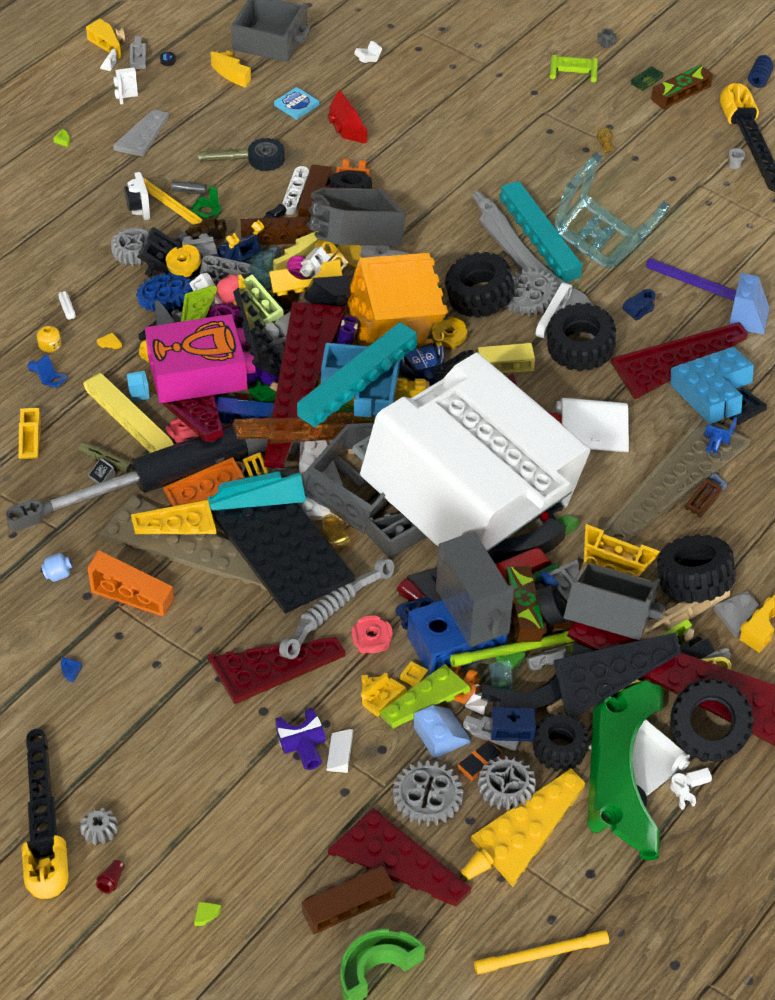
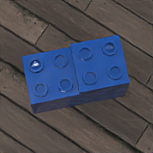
M442 600L408 612L407 637L424 668L428 669V675L444 664L450 668V656L453 654L506 645L507 634L469 647ZM483 660L475 661V662H472V663L466 664V665H461V668H464V667H467V666H469V665H472V664L481 662V661H483Z

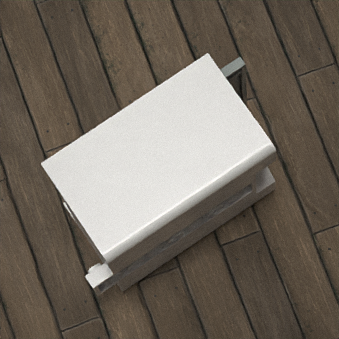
M478 352L456 364L444 379L413 398L402 397L382 409L375 418L371 435L355 444L352 448V451L363 461L360 475L380 494L383 492L385 498L437 546H439V543L475 531L486 551L492 549L556 503L560 502L566 508L591 450Z

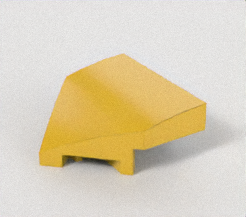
M384 673L379 677L361 675L362 704L377 717L380 716L379 712L407 692L406 687L389 678L388 673Z

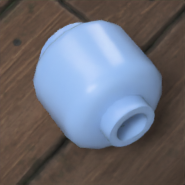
M57 553L46 557L41 567L46 579L55 582L68 577L73 565L69 557H65L62 553Z

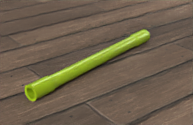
M569 631L542 637L541 642H516L472 652L467 651L453 654L450 656V662L453 667L475 661L576 641L567 637Z

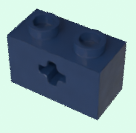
M492 707L490 716L491 740L533 742L536 731L534 708Z

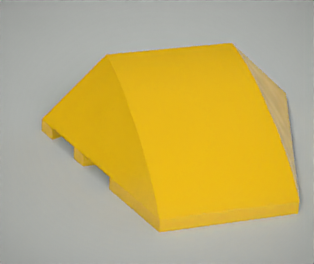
M585 524L584 563L589 562L639 577L661 552L644 545L637 547L605 535L604 530Z

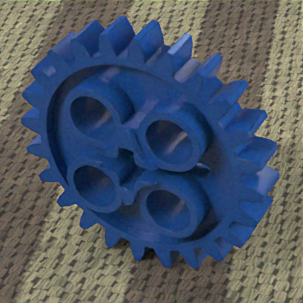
M163 272L161 276L156 274L155 278L149 277V281L144 280V284L139 285L140 288L137 289L138 293H136L139 305L142 308H146V310L151 309L154 312L155 301H159L167 311L168 308L174 310V306L181 307L180 303H184L185 294L193 291L189 284L191 279L183 275H174L171 272L167 275Z

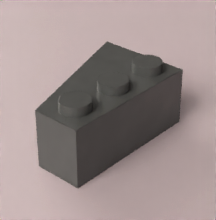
M388 513L384 514L382 518L366 519V534L388 558L395 556L427 537L402 513L394 515Z

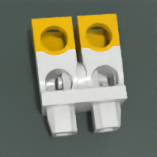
M320 240L315 244L312 252L301 262L303 266L300 272L305 277L311 275L313 278L320 271L322 262L333 261L339 258L342 270L348 264V261L340 251L336 252L338 249L333 243ZM325 245H329L331 250H328Z

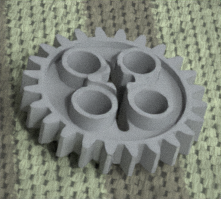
M529 268L528 272L522 269L521 274L515 272L516 276H512L515 292L505 308L508 307L509 312L514 310L515 315L519 312L521 316L527 313L528 317H530L531 313L537 316V311L544 313V308H548L558 290L554 277H551L550 273L545 275V270L539 273L537 268L534 272H532L531 268Z
M427 760L426 765L422 766L421 762L418 761L416 768L410 764L409 771L402 769V775L398 774L397 781H394L393 796L394 804H397V811H402L403 818L409 815V822L417 819L418 825H421L422 821H426V825L429 826L430 821H433L437 826L439 819L446 823L447 816L453 818L454 811L458 812L459 805H462L463 790H461L462 782H458L459 776H453V769L446 771L445 764L439 768L438 762L430 766L429 760ZM431 778H434L428 794L426 807L422 808L425 796L427 795L429 781Z

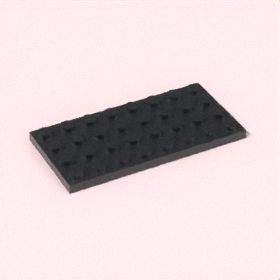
M298 503L211 510L214 520L285 614L355 581V575Z

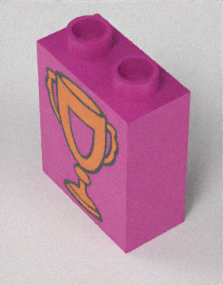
M232 314L145 327L147 354L159 403L247 390V374L255 373V366L252 364L254 357L249 351L243 352L244 349H248V343L246 342L243 327L236 328Z

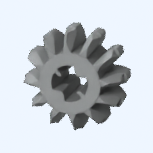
M103 807L100 811L93 808V813L86 812L85 818L81 819V835L85 837L87 842L92 841L95 846L98 842L105 845L106 839L112 841L113 834H117V818L113 817L111 810L106 812Z

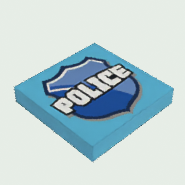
M296 87L275 100L274 106L298 120L318 107L319 100Z

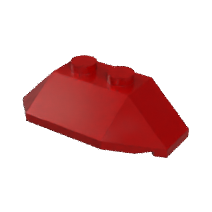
M338 91L329 106V122L333 124L336 132L343 139L363 144L367 143L366 127L362 124L357 112L342 91Z

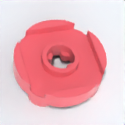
M179 418L170 422L171 426H166L168 437L175 439L177 443L185 441L186 438L198 437Z
M371 615L360 618L358 623L353 626L352 642L360 653H378L389 649L392 641V627L387 621L385 623L383 620H380V617ZM369 632H373V634H377V635L374 636V637L368 636V635H369Z

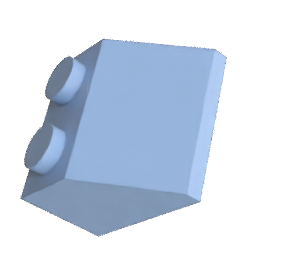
M432 705L414 713V729L434 759L471 743V739L451 709Z

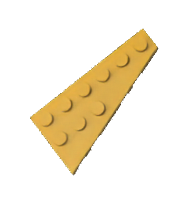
M571 768L534 793L530 801L526 799V805L523 806L519 803L518 808L515 809L513 807L473 834L471 841L480 851L484 849L489 853L494 861L493 866L514 887L522 872L524 873L528 864L540 851L558 822L563 819L568 808L573 805L583 791L585 782Z

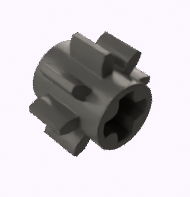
M608 28L603 29L602 33H598V44L603 48H610L612 44H616V33H613V30Z
M209 267V270L203 271V273L210 275L215 286L224 278V274L220 273L218 267L216 269Z

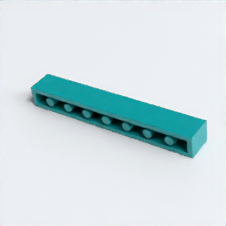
M520 181L501 186V193L499 194L501 203H504L507 207L508 212L515 218L516 223L521 226L524 234L529 237L532 245H535L539 254L546 260L547 265L554 271V274L564 282L581 278V262Z
M399 322L297 403L298 417L314 428L323 423L327 417L337 412L342 405L349 402L357 393L363 391L372 381L377 380L382 373L388 371L397 361L402 360L407 353L413 351L417 346V332Z

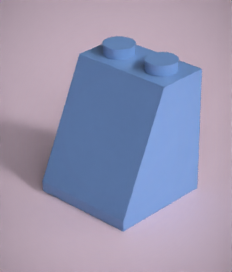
M741 273L730 324L740 322L746 331L764 334L770 307L759 276Z

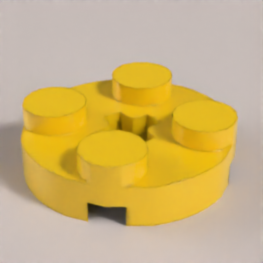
M182 245L183 248L179 249L177 247L173 248L166 256L168 270L174 275L191 276L202 262L198 249L192 245Z
M449 317L448 320L434 322L432 325V337L435 333L436 339H441L440 333L443 332L444 338L441 344L450 350L456 349L467 338L466 325L458 318Z

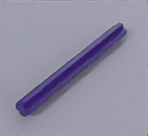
M651 258L647 261L646 267L648 269L732 301L735 300L736 290Z

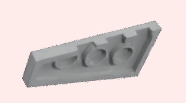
M153 109L113 145L114 150L144 157L168 120V112Z

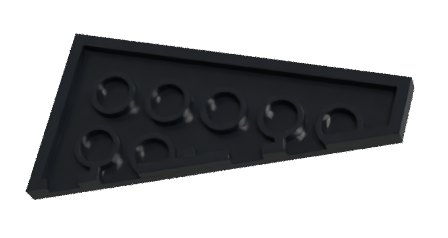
M237 288L233 291L236 305L241 310L239 316L244 319L242 327L246 342L251 346L249 353L254 356L252 364L279 378L282 363L279 357L280 353L272 343V336L266 331V324L258 314L259 309L252 302V295L248 291Z
M677 633L553 660L565 715L568 713L571 714L572 718L577 717L607 697L630 685L635 680L648 674L653 669L679 655L681 650Z

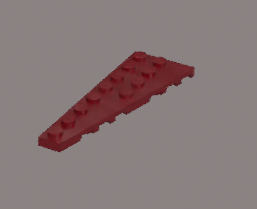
M738 322L611 358V364L632 397L638 399L671 381L672 367L731 348L746 340L748 333L741 323Z

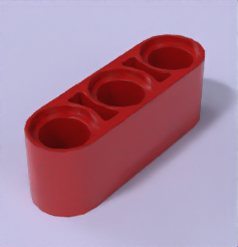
M534 548L502 561L496 567L504 578L507 567H531V571L534 573L551 565L552 562L540 548Z

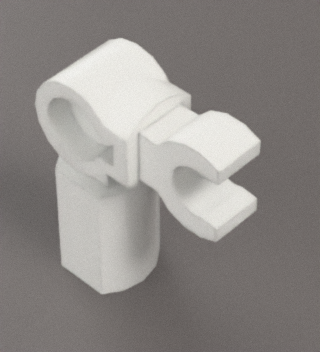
M706 767L686 773V776L677 773L672 777L670 789L675 792L677 797L679 796L678 805L682 810L686 806L685 800L690 801L692 807L696 804V798L693 794L689 793V787L692 788L711 782L712 777L709 769Z

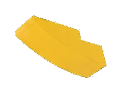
M213 51L210 53L211 66L221 76L243 87L250 83V67L241 65L239 59Z
M39 408L20 409L19 459H33L39 456L41 412Z

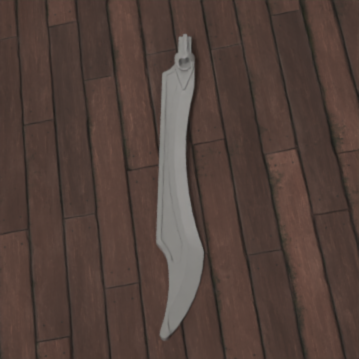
M474 191L472 198L479 205L478 209L482 212L479 223L521 271L524 269L525 272H528L529 268H531L532 272H534L537 268L539 273L545 270V275L550 273V276L554 277L558 289L562 283H566L548 270L524 246L511 228L506 217L490 198H485L480 191ZM572 287V292L566 305L591 303L585 294ZM587 333L590 340L595 338L594 335Z

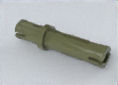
M248 148L198 151L199 162L248 159Z
M82 441L78 447L80 453L92 457V460L98 461L102 458L113 467L127 474L132 469L131 462L104 451L100 446L95 447Z

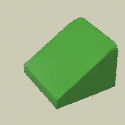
M565 514L555 520L566 526L565 536L578 528L579 520L575 517Z
M518 652L499 656L495 659L510 669L521 666L525 653Z

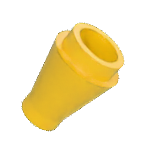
M482 849L475 852L460 872L469 881L473 877L491 869L494 861L489 853Z

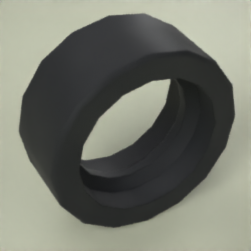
M551 584L538 589V603L547 623L553 626L566 621L564 618L565 606L556 587Z

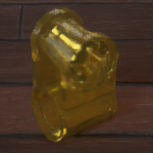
M332 514L324 516L322 519V535L336 551L345 546L347 548L351 547L350 537L339 518Z

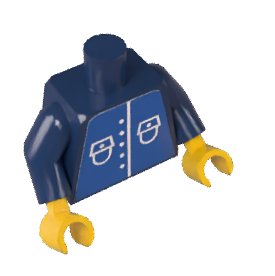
M258 220L252 224L251 227L255 231H252L249 236L238 238L235 233L232 236L229 235L226 238L228 242L217 248L218 255L222 258L241 262L260 252L258 233L264 229V225Z
M443 332L440 333L441 339H436L435 333L433 334L432 340L436 343V347L434 344L416 348L407 353L400 360L399 371L413 381L415 379H425L429 381V386L434 385L436 380L433 370L445 362L444 346L441 344L444 338Z

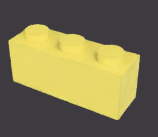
M532 343L478 347V353L502 374L534 371L535 356Z

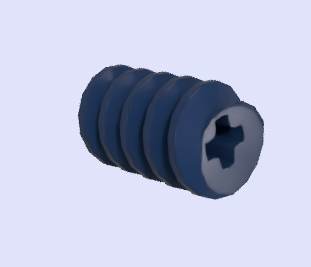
M768 55L757 57L747 77L749 83L756 88H762L767 84L774 68L773 62Z

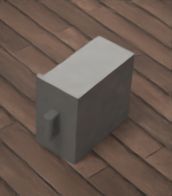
M247 0L231 25L233 50L288 62L298 44L304 41L310 31V28L307 26V3L300 5L282 0Z
M475 531L439 543L436 591L469 647L508 634L514 587L513 585L508 586Z
M585 562L572 582L564 618L640 640L650 618L659 620L665 611L664 605L655 603L661 579L657 578L656 581H651Z

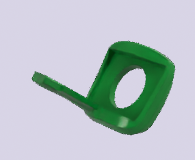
M213 186L209 187L210 199L199 197L190 208L193 213L202 219H208L212 215L217 217L221 212V205L218 201V189ZM203 207L212 209L209 214L199 212Z

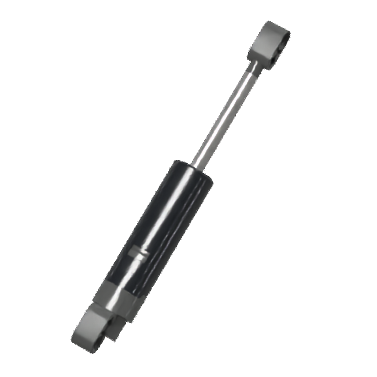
M272 416L258 421L251 418L222 428L223 437L217 438L213 442H205L198 436L133 458L131 462L133 472L44 503L38 500H29L14 505L6 511L7 525L9 529L18 531L40 523L45 514L137 483L139 489L146 493L172 484L233 457L235 461H238L256 453L264 452L267 447ZM298 430L289 454L298 451L300 448L301 433Z

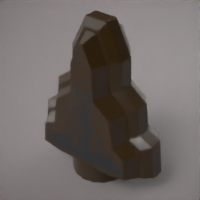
M212 215L208 219L190 226L185 233L192 237L193 240L199 239V236L205 233L209 237L219 240L224 239L227 226L224 219L218 220L217 217Z

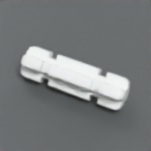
M66 291L59 292V300L68 320L74 319L76 315L68 293Z

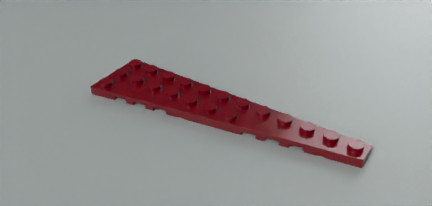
M575 621L567 634V637L593 649V651L640 641ZM680 653L643 676L677 695L686 686L696 683L697 680L716 678L717 681H728L729 685L737 686L739 692L742 695H746L748 698L747 702L752 707L754 724L752 725L751 734L775 746L774 684L684 653ZM705 701L698 705L732 723L730 712L721 703Z

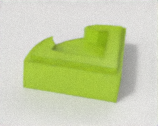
M61 129L53 138L54 143L65 147L70 145V137L64 129Z
M199 902L194 925L203 926L217 918L221 912V905Z

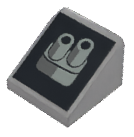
M101 458L88 474V477L97 484L111 480L115 477L114 467Z

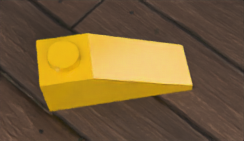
M98 19L86 26L87 39L108 53L115 49L116 58H121L120 44L109 23Z

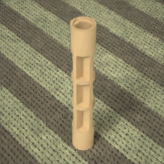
M730 590L728 592L725 591V594L721 597H715V600L712 601L706 600L703 603H687L682 601L664 611L661 619H650L641 639L658 637L684 620H691L730 597Z

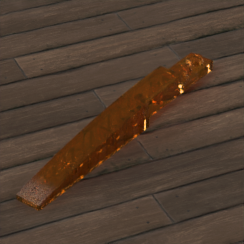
M334 412L315 428L301 418L234 419L233 428L237 439H270L271 443L331 440L347 424L374 423L375 415L361 417L354 416V412Z

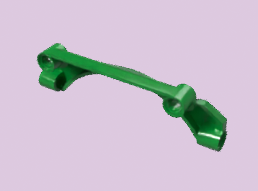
M643 681L619 692L617 699L611 696L607 697L593 708L587 825L592 832L597 834L607 828L612 829V833L634 849L639 850L640 858L652 861L659 858L660 832L648 813L636 785L633 770V746L642 723L648 716L663 710L664 689L660 685Z

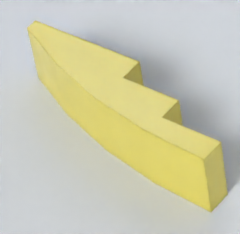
M315 232L296 239L295 246L285 249L284 256L273 260V271L286 269L287 262L291 257L302 256L306 258L315 248V244L321 239L315 237Z

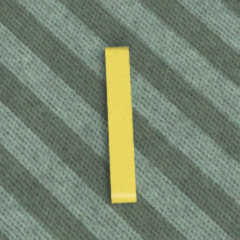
M98 373L83 382L87 393L150 453L174 445L172 440L103 374Z

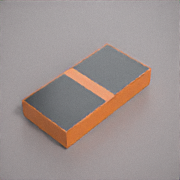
M487 740L460 761L457 768L473 781L479 776L482 767L488 765L490 759L494 762L497 756L501 759L503 752Z

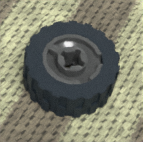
M270 138L255 140L248 147L249 164L254 169L260 171H273L280 168L285 160L283 144L276 139Z

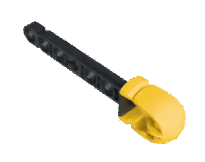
M739 83L729 84L721 92L720 105L729 124H738L768 189L775 192V184L772 183H775V161L755 121L759 114L758 107L746 86Z
M38 728L31 730L26 736L30 802H28L30 841L22 845V863L26 889L34 897L49 899L58 896L65 889L69 874L66 841L62 837L57 836L55 799L51 793L49 754L47 752L48 739L45 732ZM37 736H42V739L39 742H32L33 738ZM43 753L42 758L38 760L33 759L34 755ZM37 771H45L42 776L34 777ZM38 785H41L42 788H43V790L41 791L40 794H38V793H39V786H38ZM40 806H47L44 812H36ZM41 824H48L47 829L44 831L37 830ZM55 854V858L52 860L50 858L40 859L38 865L35 861V858Z

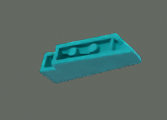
M280 471L221 483L218 486V492L214 496L207 497L211 510L301 503L306 501L301 474L297 473L281 478Z

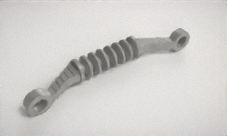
M379 559L375 564L374 570L326 594L323 599H320L312 608H309L307 613H303L293 638H285L281 642L279 648L281 656L288 659L296 658L307 633L316 630L318 626L323 624V621H326L334 612H337L339 607H343L345 603L350 601V598L355 597L358 589L360 590L362 587L380 578H390L394 572L392 560ZM386 564V570L383 573V567ZM291 644V645H292V649H291V651L288 653V647H289V645Z

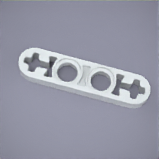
M299 166L294 170L282 203L287 210L285 214L292 215L298 211L309 175L307 167Z
M567 283L560 285L536 328V336L544 339L547 338L548 322L553 314H557V311L566 305L572 292V285Z

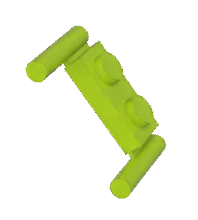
M551 56V79L556 78V69L558 68V71L589 73V70H591V82L597 81V58Z

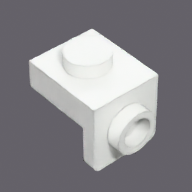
M370 41L367 49L356 48L354 54L359 57L361 62H377L382 47L376 42Z

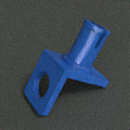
M44 355L37 362L31 360L28 363L29 371L38 373L44 385L57 388L68 379L67 375L55 372L48 355ZM55 378H60L59 381L52 382Z
M734 417L729 431L711 425L706 426L705 437L710 438L706 447L709 453H711L713 448L712 454H716L721 442L729 444L736 428V417Z

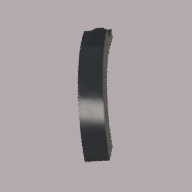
M549 518L533 532L515 538H506L487 552L495 564L534 548H540L546 554L565 539L566 526Z
M574 643L566 647L564 657L591 652L593 649ZM556 672L545 684L530 692H509L484 684L476 686L475 695L481 696V700L493 702L492 707H526L535 709L561 698Z

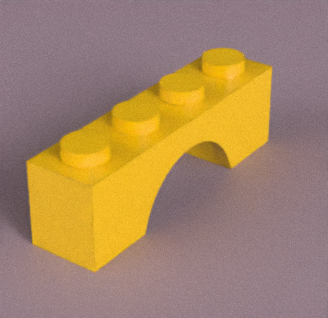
M340 259L322 262L320 271L313 278L342 276ZM288 269L270 272L273 294H277L278 297L286 296L290 291H295V294L303 293L312 278L307 280L297 279L290 274Z
M775 593L772 598L768 597L763 607L756 609L751 617L752 619L749 622L746 620L740 628L741 636L739 640L758 653L771 642L774 628L769 620L775 617Z

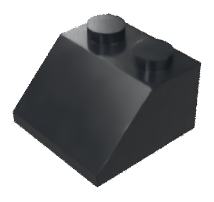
M347 275L312 278L304 298L312 304L345 307L351 296Z

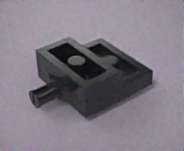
M155 227L150 229L137 255V258L147 263L148 268L145 275H148V277H152L154 270H158L161 273L164 272L167 275L170 272L166 263L167 254L175 247L177 249L182 247L180 243Z

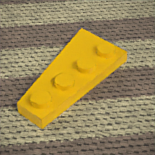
M208 500L131 514L135 534H216Z

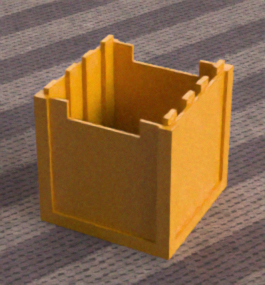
M429 253L359 258L350 286L351 296L347 302L350 316L358 319L355 334L358 346L369 347L399 322L417 332L416 348L434 343L432 339L427 338L434 322H442L443 318L448 314L446 305L442 303L441 297H443V292L441 288H438V274H434L433 267L435 264Z

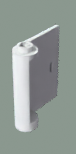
M560 398V401L556 402V412L562 415V425L591 450L629 451L627 403Z
M647 719L640 726L633 746L635 781L645 791L646 796L679 770L684 771L690 764V755Z

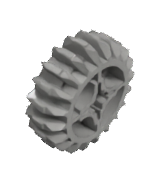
M129 227L127 230L122 229V232H117V235L113 236L111 241V251L115 260L125 263L126 266L131 264L132 267L134 264L139 266L141 263L146 264L137 258V255L149 233V229Z
M507 755L504 757V760H501L498 756L495 762L490 759L488 765L482 767L477 784L480 795H483L484 802L489 801L490 807L497 805L498 811L502 807L506 811H509L511 807L516 809L519 803L523 806L526 805V799L529 801L532 799L536 787L534 772L530 771V765L524 766V761L517 762L516 757L509 760Z

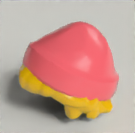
M228 275L218 282L216 286L218 288L217 295L224 303L230 302L232 305H236L233 291L237 288L245 289L246 285L243 283L245 279L242 275Z

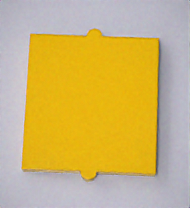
M339 245L336 252L340 251L348 261L347 267L356 269L359 258H361L362 246Z

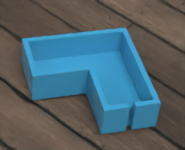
M326 343L321 367V384L368 348V346ZM397 361L388 371L382 373L377 380L372 381L363 391L355 395L354 416L371 417V415H375L376 418L382 409L395 402L400 361Z
M735 347L727 348L672 367L671 386L711 424L724 419V408L727 418L741 413L742 394L736 388L753 383L754 365Z

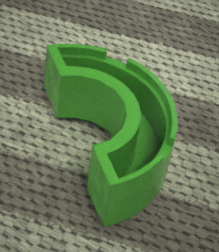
M379 929L363 934L351 943L342 958L340 990L343 1000H363L367 997L368 983L365 976L373 966L381 963H391L399 966L406 972L424 960L425 946L415 937L403 931L398 933L389 931V929Z

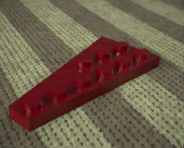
M214 395L162 403L205 442H213L217 438L223 437Z
M336 637L311 640L310 643L302 644L298 656L294 659L282 657L279 645L247 649L246 652L239 653L229 651L225 655L218 656L207 654V659L235 705L345 657V650ZM290 644V646L288 647V653H289V652L291 651V649H292V645H291V644Z
M374 808L328 849L329 855L334 857L336 855L346 859V862L351 864L357 863L366 867L367 870L383 866L392 881L397 883L403 882L417 891L420 889L431 894V897L455 907L471 893L472 888Z

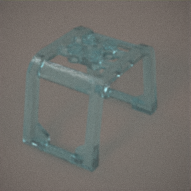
M596 152L565 186L555 226L558 233L565 240L598 264L611 268L618 265L647 237L669 210L670 205L663 200L654 213L639 228L633 229L628 227L595 203L589 195L595 173L603 158L602 155ZM585 175L580 198L568 211L570 202L583 181L582 177ZM585 206L595 216L590 217L586 226L581 228L577 236L567 226ZM601 219L609 224L603 230L598 227ZM616 229L626 237L608 258L597 250L604 246L605 241L611 238L614 233L613 230ZM590 234L593 238H595L592 243V246L583 241L587 240Z

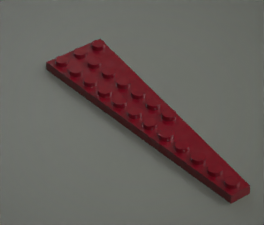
M292 302L264 458V467L284 468L297 430L301 426L302 419L297 415V403L316 388L321 376L325 344L333 343L336 338L338 328L341 326L342 318L346 313V307Z

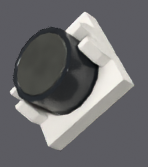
M136 172L134 173L135 179L127 183L128 186H124L127 207L132 214L143 215L144 220H149L148 192L142 174Z

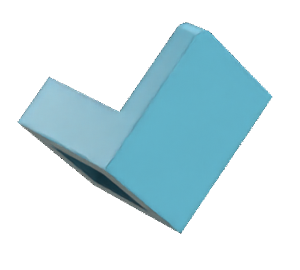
M145 371L128 373L127 382L131 401L150 399Z

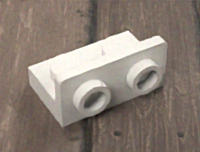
M135 67L115 70L116 77H113L114 86L117 87L115 89V97L119 99L120 105L123 104V98L138 96Z

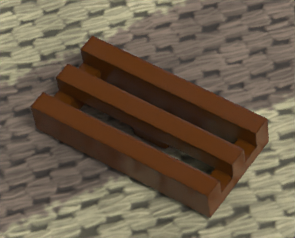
M706 478L686 503L685 509L691 510V513H696L701 518L722 492L723 487ZM708 485H710L709 489L706 491V493H704V495L701 497V499L698 501L695 507L692 506L694 502L698 499V497L702 494V492L705 490V488ZM714 489H716V490L714 491V493L710 496V498L706 501V503L703 505V507L699 510V508L701 507V505H702V504L705 502V500L709 497V495L712 493V491H713Z

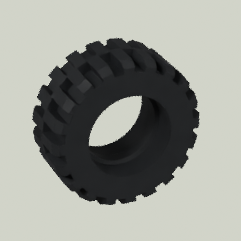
M476 252L473 255H466L463 259H458L456 264H452L445 278V286L452 307L458 313L465 314L467 317L475 316L476 318H481L484 315L485 317L490 316L491 313L496 314L501 308L504 309L507 306V302L511 301L515 292L510 265L504 258L494 253ZM488 282L483 286L472 287L473 285L478 283Z
M575 303V305L569 304L564 309H559L557 314H553L550 318L551 320L547 325L548 352L551 354L552 359L555 362L558 361V364L562 367L566 366L569 370L577 369V371L587 369V371H590L594 367L602 366V363H606L613 356L614 349L616 348V325L614 319L606 310H601V307L597 305L591 306V303ZM585 332L594 335L595 338L580 342L571 340L568 336L574 333Z
M695 534V536L690 537L689 535L684 536L682 539L677 538L673 543L669 542L657 557L661 589L670 598H675L680 602L703 603L706 600H715V597H721L725 594V591L728 592L736 580L733 550L724 540L722 541L716 536L713 538L711 535L701 536L700 534Z
M716 678L697 680L696 683L686 686L673 704L670 714V729L673 732V738L675 742H678L679 747L692 758H698L703 762L713 761V763L724 759L727 760L737 754L751 736L752 725L754 724L752 707L748 704L746 695H742L737 686L729 685L728 681H717ZM716 701L724 705L730 712L732 719L731 728L721 739L707 740L700 737L694 731L691 716L695 707L700 703Z

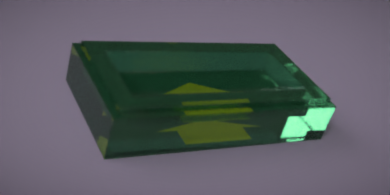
M651 66L631 79V85L644 91L662 79L664 73Z

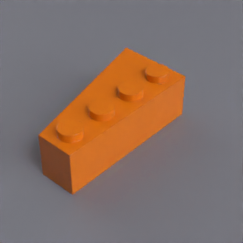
M99 550L88 566L92 593L163 617L174 600L172 586Z

